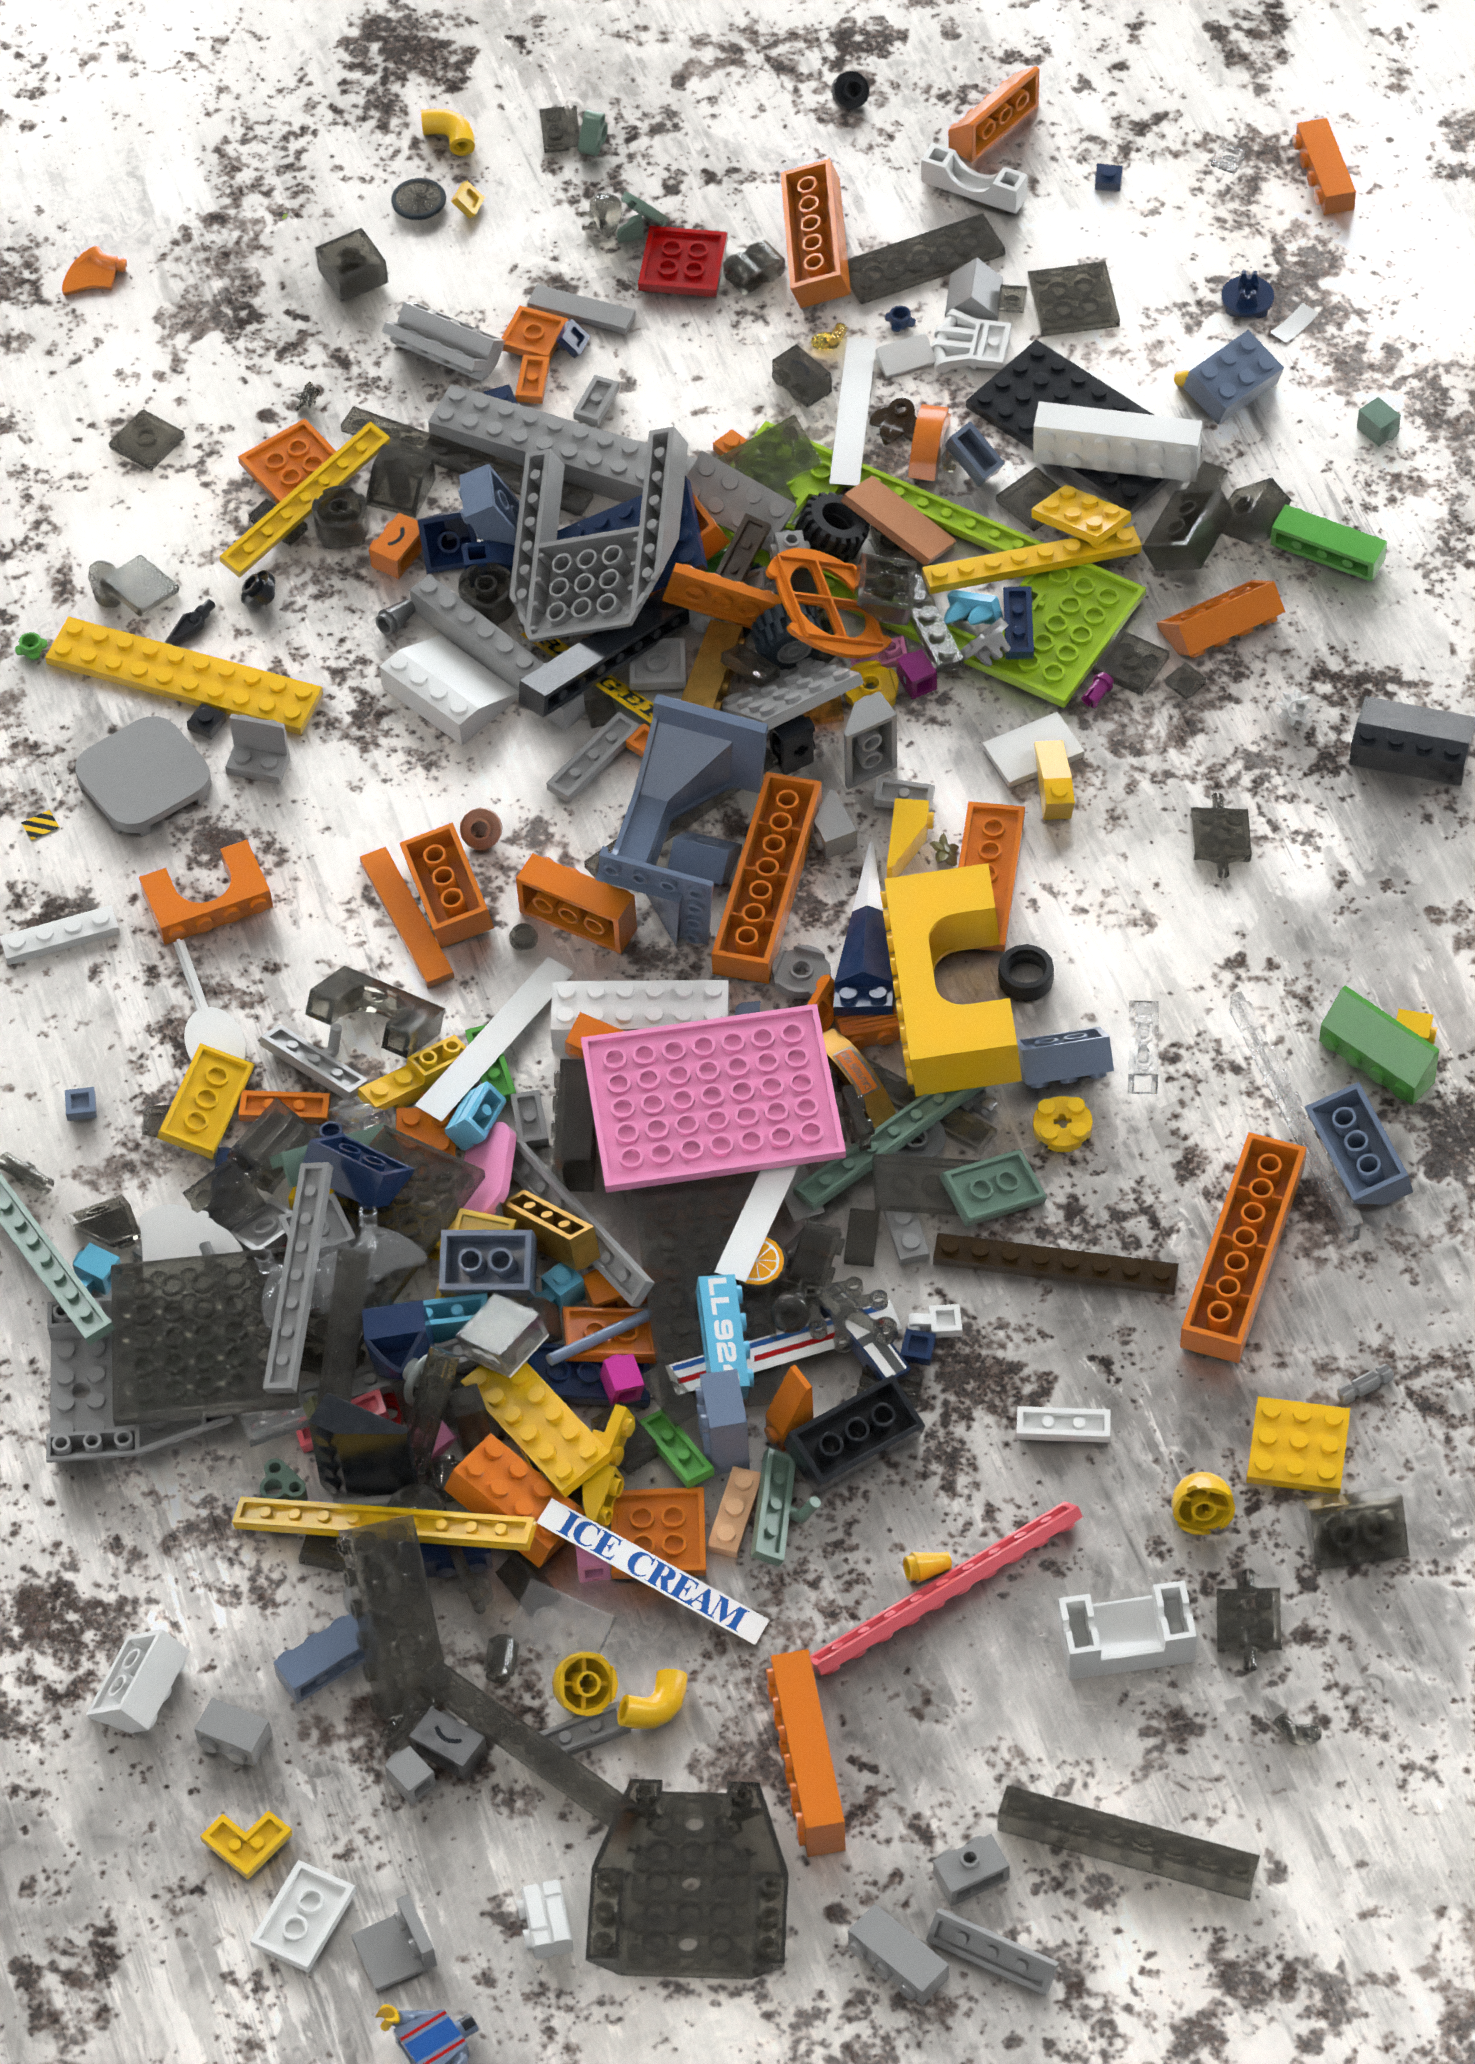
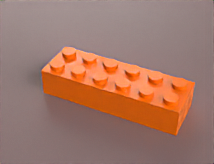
M824 159L780 172L790 289L800 309L850 295L840 178L831 159Z
M809 1649L771 1655V1668L766 1669L767 1692L769 1702L773 1706L774 1712L772 1714L775 1731H778L779 1735L778 1745L781 1760L784 1759L785 1781L787 1788H790V1804L792 1815L796 1818L799 1846H805L807 1857L846 1851L845 1820Z

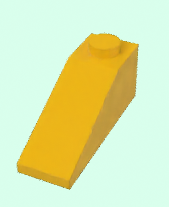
M1063 740L1035 741L1034 749L1043 820L1071 819L1075 800L1072 776Z
M895 798L887 859V878L899 877L927 841L928 829H933L934 812H929V800Z

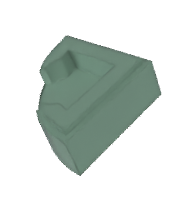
M641 214L630 217L629 222L623 227H619L617 231L618 243L644 239Z

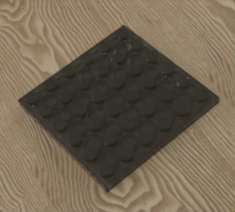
M286 1247L111 1265L112 1324L115 1327L112 1331L113 1423L115 1427L301 1408L300 1378L298 1379L296 1393H267L263 1389Z

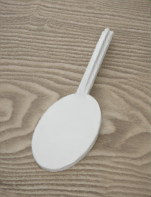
M176 939L177 942H173L197 1009L189 1018L184 1034L185 1046L190 1060L192 1061L200 1043L245 1060L246 1043L240 1026L227 1012L219 1008L208 1007L184 939Z

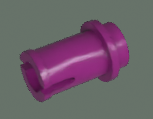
M1104 672L1096 674L1093 677V683L1086 693L1082 695V702L1088 707L1096 708L1106 692H1110L1113 689V678Z

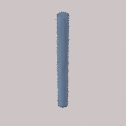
M648 1308L547 1354L546 1360L549 1365L553 1366L652 1320L653 1314Z

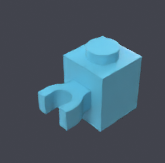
M89 1243L83 1251H80L73 1261L75 1274L90 1294L94 1289L107 1296L124 1274L120 1257L92 1243Z
M560 1262L541 1276L542 1291L536 1292L535 1298L527 1299L528 1305L531 1308L537 1303L544 1304L538 1309L539 1316L542 1319L550 1314L552 1307L561 1314L563 1306L574 1307L586 1298L584 1279L574 1269Z

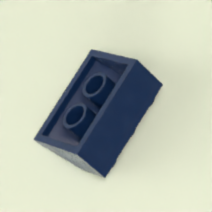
M342 1133L309 1140L303 1163L329 1162L333 1167L330 1188L334 1190L335 1195L358 1201V1205L361 1208L367 1210L388 1206L414 1172V1168Z

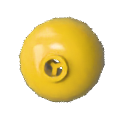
M1197 1472L1190 1474L1179 1482L1173 1492L1171 1502L1173 1516L1178 1526L1190 1534L1208 1535L1211 1534V1531L1208 1529H1216L1219 1526L1220 1530L1227 1527L1234 1517L1236 1509L1232 1491L1222 1478L1213 1473Z
M578 1652L564 1658L556 1667L552 1679L553 1694L559 1705L570 1713L581 1716H593L602 1713L609 1702H613L616 1697L618 1679L614 1667L604 1659V1656L593 1652Z

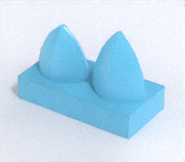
M952 590L947 595L950 607L944 616L945 625L960 620L968 621L970 625L982 623L992 625L1000 617L1003 618L997 596Z

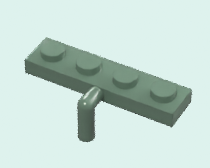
M768 1448L763 1453L750 1557L779 1567L785 1557L789 1519L799 1523L806 1522L819 1508L821 1501L818 1497L812 1496L801 1509L792 1507L791 1500L796 1464L789 1454Z

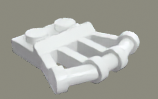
M951 309L946 314V320L941 326L936 328L934 334L936 340L932 342L931 346L936 358L934 364L938 373H947L951 368L970 366L974 370L977 367L1003 369L1012 323L976 319L958 310ZM960 324V325H962V326H964V327H967V328H959V327H954V326H957V325ZM949 339L972 341V343L949 341ZM947 352L961 355L946 357L945 353Z

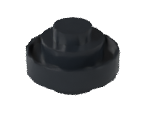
M856 71L841 73L832 83L831 94L833 100L843 109L853 110L859 108L867 102L870 87L868 81L862 74Z
M262 570L249 576L242 586L241 602L249 609L270 604L275 597V577L267 570Z

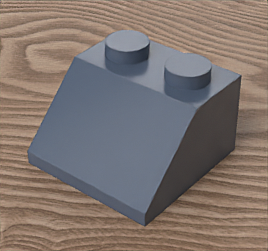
M687 831L674 837L667 869L713 881L714 887H719V884L722 885L729 881L743 844Z

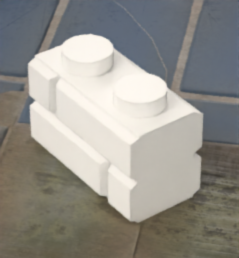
M560 1880L522 1887V1899L516 1900L520 1920L527 1919L529 1928L523 1930L526 1950L533 1948L534 1957L537 1960L574 1951Z

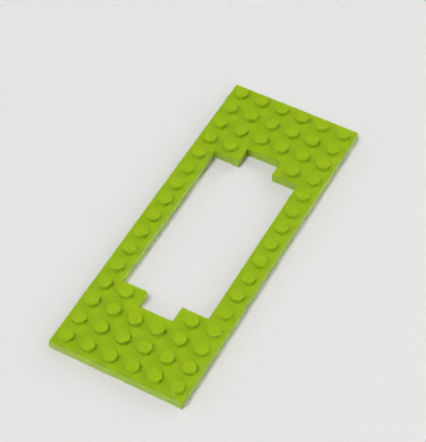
M768 421L763 423L730 465L732 468L797 504V508L784 530L795 531V525L791 523L813 495L818 496L821 492L826 494L835 492L836 495H839L844 487L849 489L855 487L852 485L829 484L833 457L832 449ZM862 463L860 483L870 476H874L932 522L951 534L995 553L1044 544V542ZM718 525L731 543L735 534ZM760 549L755 559V564L758 562L762 567H767L771 562L769 553ZM1092 563L1027 575L1019 587L1031 586L1032 599H1034L1032 602L1034 659H1005V652L1000 648L1003 656L997 660L989 656L992 660V665L989 667L982 663L975 655H972L965 661L959 652L969 642L973 641L976 636L950 624L945 625L941 620L869 589L867 592L875 607L880 626L1065 708L1146 595V587ZM806 569L805 573L791 575V586L809 594L819 595L811 572ZM822 571L832 597L858 600L841 580L826 571ZM847 610L853 614L865 618L864 615L860 612Z

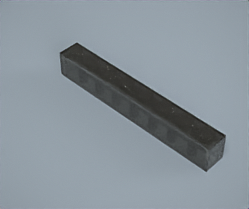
M1006 1786L998 1810L997 1831L1246 1901L1251 1899L1258 1876L1260 1855L1017 1787Z

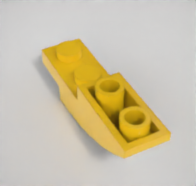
M455 1034L407 1057L405 1066L358 1088V1097L374 1115L390 1107L395 1109L405 1108L420 1099V1093H426L466 1049V1046Z
M615 1404L605 1432L594 1429L592 1431L614 1458L582 1484L586 1517L604 1528L610 1524L613 1517V1505L624 1489V1477L616 1466L621 1464L624 1457L623 1448L627 1437H631L635 1428V1417L627 1407Z

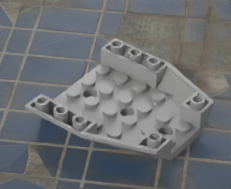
M141 1295L94 1298L115 1329L89 1346L57 1301L48 1302L47 1328L51 1339L50 1433L46 1434L47 1463L141 1456L233 1422L236 1413V1395L233 1396L232 1393L201 1395V1402L136 1415L125 1355L128 1352L232 1333L231 1314ZM80 1389L90 1391L89 1395L85 1398L79 1399L74 1397V1394Z

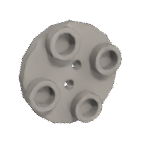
M1000 617L987 627L973 641L969 642L959 651L963 659L966 661L972 655H975L987 667L992 665V660L989 656L994 660L1000 659L1003 656L1000 648L1004 652L1010 650L1009 644L1001 633L1009 626L1008 623Z

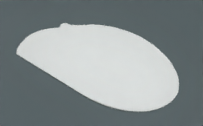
M168 1204L144 1212L140 1216L146 1297L226 1313L213 1280H209L205 1271L206 1263L199 1248L201 1243L210 1241L217 1260L222 1261L226 1271L224 1277L242 1317L250 1293V1269L243 1248L236 1238L227 1229L209 1218L207 1211L196 1213L181 1205Z

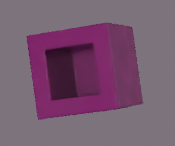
M922 649L906 653L896 659L898 679L912 700L937 690V671Z

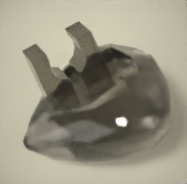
M599 193L591 198L589 203L590 211L579 213L582 218L588 216L594 220L588 226H582V231L598 229L606 238H610L620 223L622 203L613 194Z

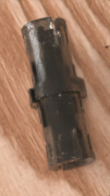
M5 1152L0 1156V1159L6 1162L4 1164L0 1161V1170L15 1177L17 1183L23 1186L28 1185L43 1196L51 1192L52 1189L45 1185L48 1184L53 1187L54 1179L37 1171L35 1165L30 1162L24 1163L9 1152Z

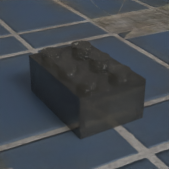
M1217 487L1174 491L1142 545V549L1155 571L1196 570L1202 568L1234 513L1222 489Z

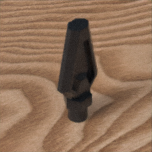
M207 599L194 611L184 613L165 643L179 646L202 630L205 619L216 607L215 603L211 599Z

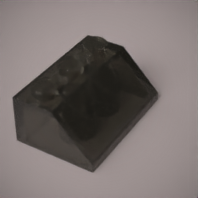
M1395 1486L1302 1500L1305 1529L1316 1570L1410 1556L1403 1495Z

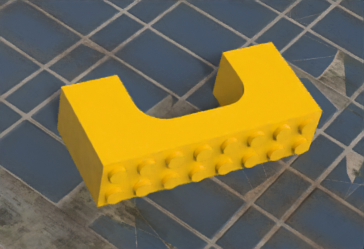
M989 864L885 878L886 890L880 891L882 908H888L883 910L886 931L892 930L886 932L889 953L895 952L894 954H889L895 998H901L896 999L898 1020L902 1021L899 1022L902 1044H905L902 1045L905 1067H909L906 1068L908 1086L914 1085L917 1097L926 1094L1022 1081L1010 998L965 1005L954 1004L940 996L934 979L935 967L946 955L961 950L1000 945Z

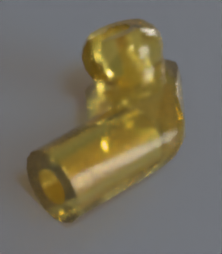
M837 323L832 332H820L811 338V345L813 348L821 350L836 349L848 328L843 323Z

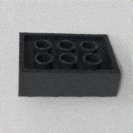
M1366 696L1351 742L1349 765L1462 786L1475 731V717Z
M326 1393L308 1421L322 1487L331 1493L336 1494L338 1492L347 1497L419 1493L410 1430L330 1393Z

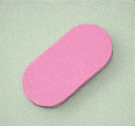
M495 1122L484 1141L474 1144L473 1147L466 1150L457 1211L459 1207L494 1215L498 1211L495 1209L498 1203L503 1204L510 1188L516 1134L504 1122Z

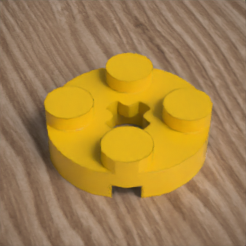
M863 661L850 668V670L860 673L864 684L843 693L845 700L852 705V709L856 701L879 691L891 707L895 705L899 692V680L896 672L891 667L887 669L881 666V662ZM868 683H872L873 686H877L874 689L866 688Z
M1057 1096L1043 1099L1038 1103V1108L1033 1115V1133L1039 1142L1041 1140L1044 1144L1048 1145V1149L1055 1152H1071L1080 1148L1082 1142L1091 1136L1092 1115L1085 1106L1083 1099L1079 1097ZM1059 1120L1069 1122L1066 1128H1060V1125L1055 1123Z

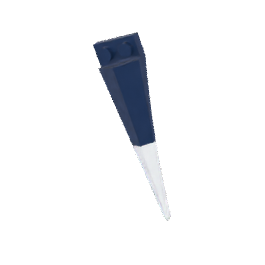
M872 841L868 846L834 982V1016L893 1015V978L874 843Z

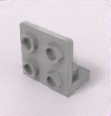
M231 714L229 722L234 746L225 766L226 774L281 784L290 760L285 725L275 720H263L248 715Z
M408 1894L396 1899L398 1912H395L393 1916L351 1935L376 1991L385 1989L437 1966L433 1945Z

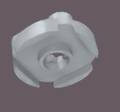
M796 945L793 950H789L786 953L783 950L776 956L772 966L775 989L795 999L810 1000L817 988L816 982L825 974L831 976V966L825 959V954L818 948L810 945ZM801 968H805L807 974L797 975L794 971H800Z

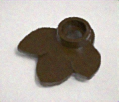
M897 398L889 406L878 408L873 412L869 424L874 427H880V437L885 446L891 444L902 435L912 442L917 420L915 406L907 398ZM898 408H906L904 412L897 411Z

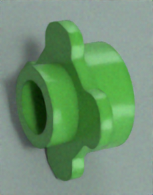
M34 632L25 633L20 637L19 645L15 647V653L19 656L25 655L30 660H37L40 658V652L48 646L47 640L41 639Z

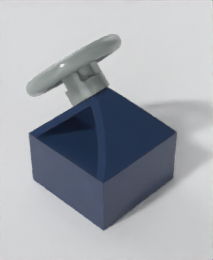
M423 1300L363 1309L364 1341L375 1373L385 1378L406 1380L404 1399L410 1406H421L428 1402L438 1392L445 1380L448 1371V1359L443 1352L435 1351L434 1332ZM436 1375V1377H435L433 1383H432L431 1386L429 1387V1385H430V1383L432 1382L434 1376ZM414 1386L419 1388L417 1397L413 1396Z

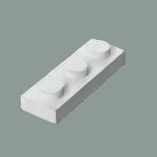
M1017 1406L1016 1439L1110 1443L1111 1410Z

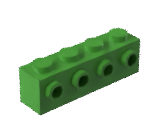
M1287 504L1284 505L1271 530L1270 545L1370 582L1374 580L1386 558V540Z

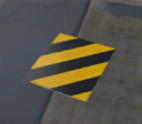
M50 810L21 822L31 840L60 828Z

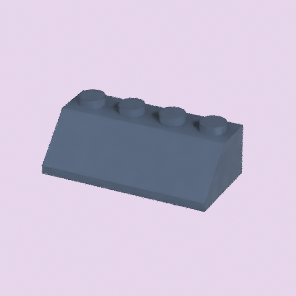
M1360 1082L1305 1106L1308 1116L1354 1203L1386 1205L1413 1193L1409 1175Z

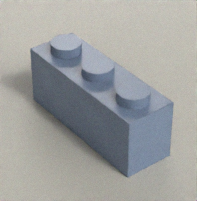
M351 1612L346 1616H340L335 1619L328 1628L320 1633L311 1634L305 1639L304 1643L293 1650L284 1651L273 1663L276 1677L298 1704L377 1654L373 1636L357 1615Z

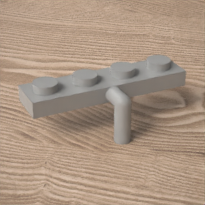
M281 1024L260 1037L261 1047L347 1101L358 1095V1088L369 1082L367 1078L333 1058L339 1053L342 1026L340 1024L331 1025L328 1047L323 1050Z

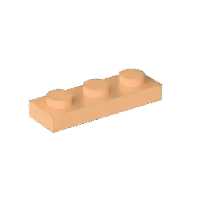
M736 1466L732 1467L707 1543L708 1552L738 1558L758 1497L761 1472Z

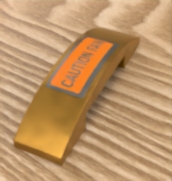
M832 1028L823 1033L828 1063H830L859 1103L857 1112L870 1130L873 1131L896 1114L895 1108L884 1086L867 1060L846 1037Z

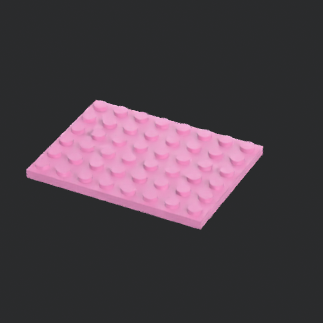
M817 1004L581 1038L606 1193L846 1158V1149Z

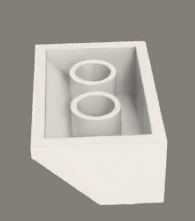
M163 1629L128 1635L86 1716L128 1733L148 1731L156 1723L157 1713L162 1703L170 1696L171 1686L176 1676L184 1669L185 1659L190 1650Z

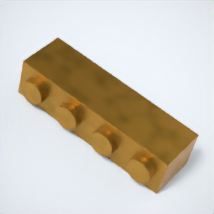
M710 619L682 694V701L722 711L723 698L730 694L731 676H736L738 672V657L740 654L743 655L746 650L747 638H743V626Z
M526 1190L509 1197L501 1204L503 1216L517 1220L516 1230H532L538 1238L537 1250L577 1271L588 1267L590 1263L601 1258L594 1226Z

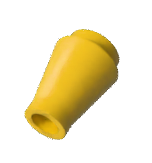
M911 1552L909 1556L903 1558V1569L909 1582L915 1581L919 1583L944 1571L951 1570L952 1561L948 1552Z

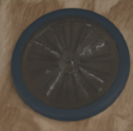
M414 178L404 181L395 188L391 196V204L395 212L410 220L431 218L438 214L446 203V193L443 187L436 181L427 178Z

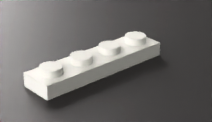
M112 905L6 934L0 936L7 963L11 965L120 934Z

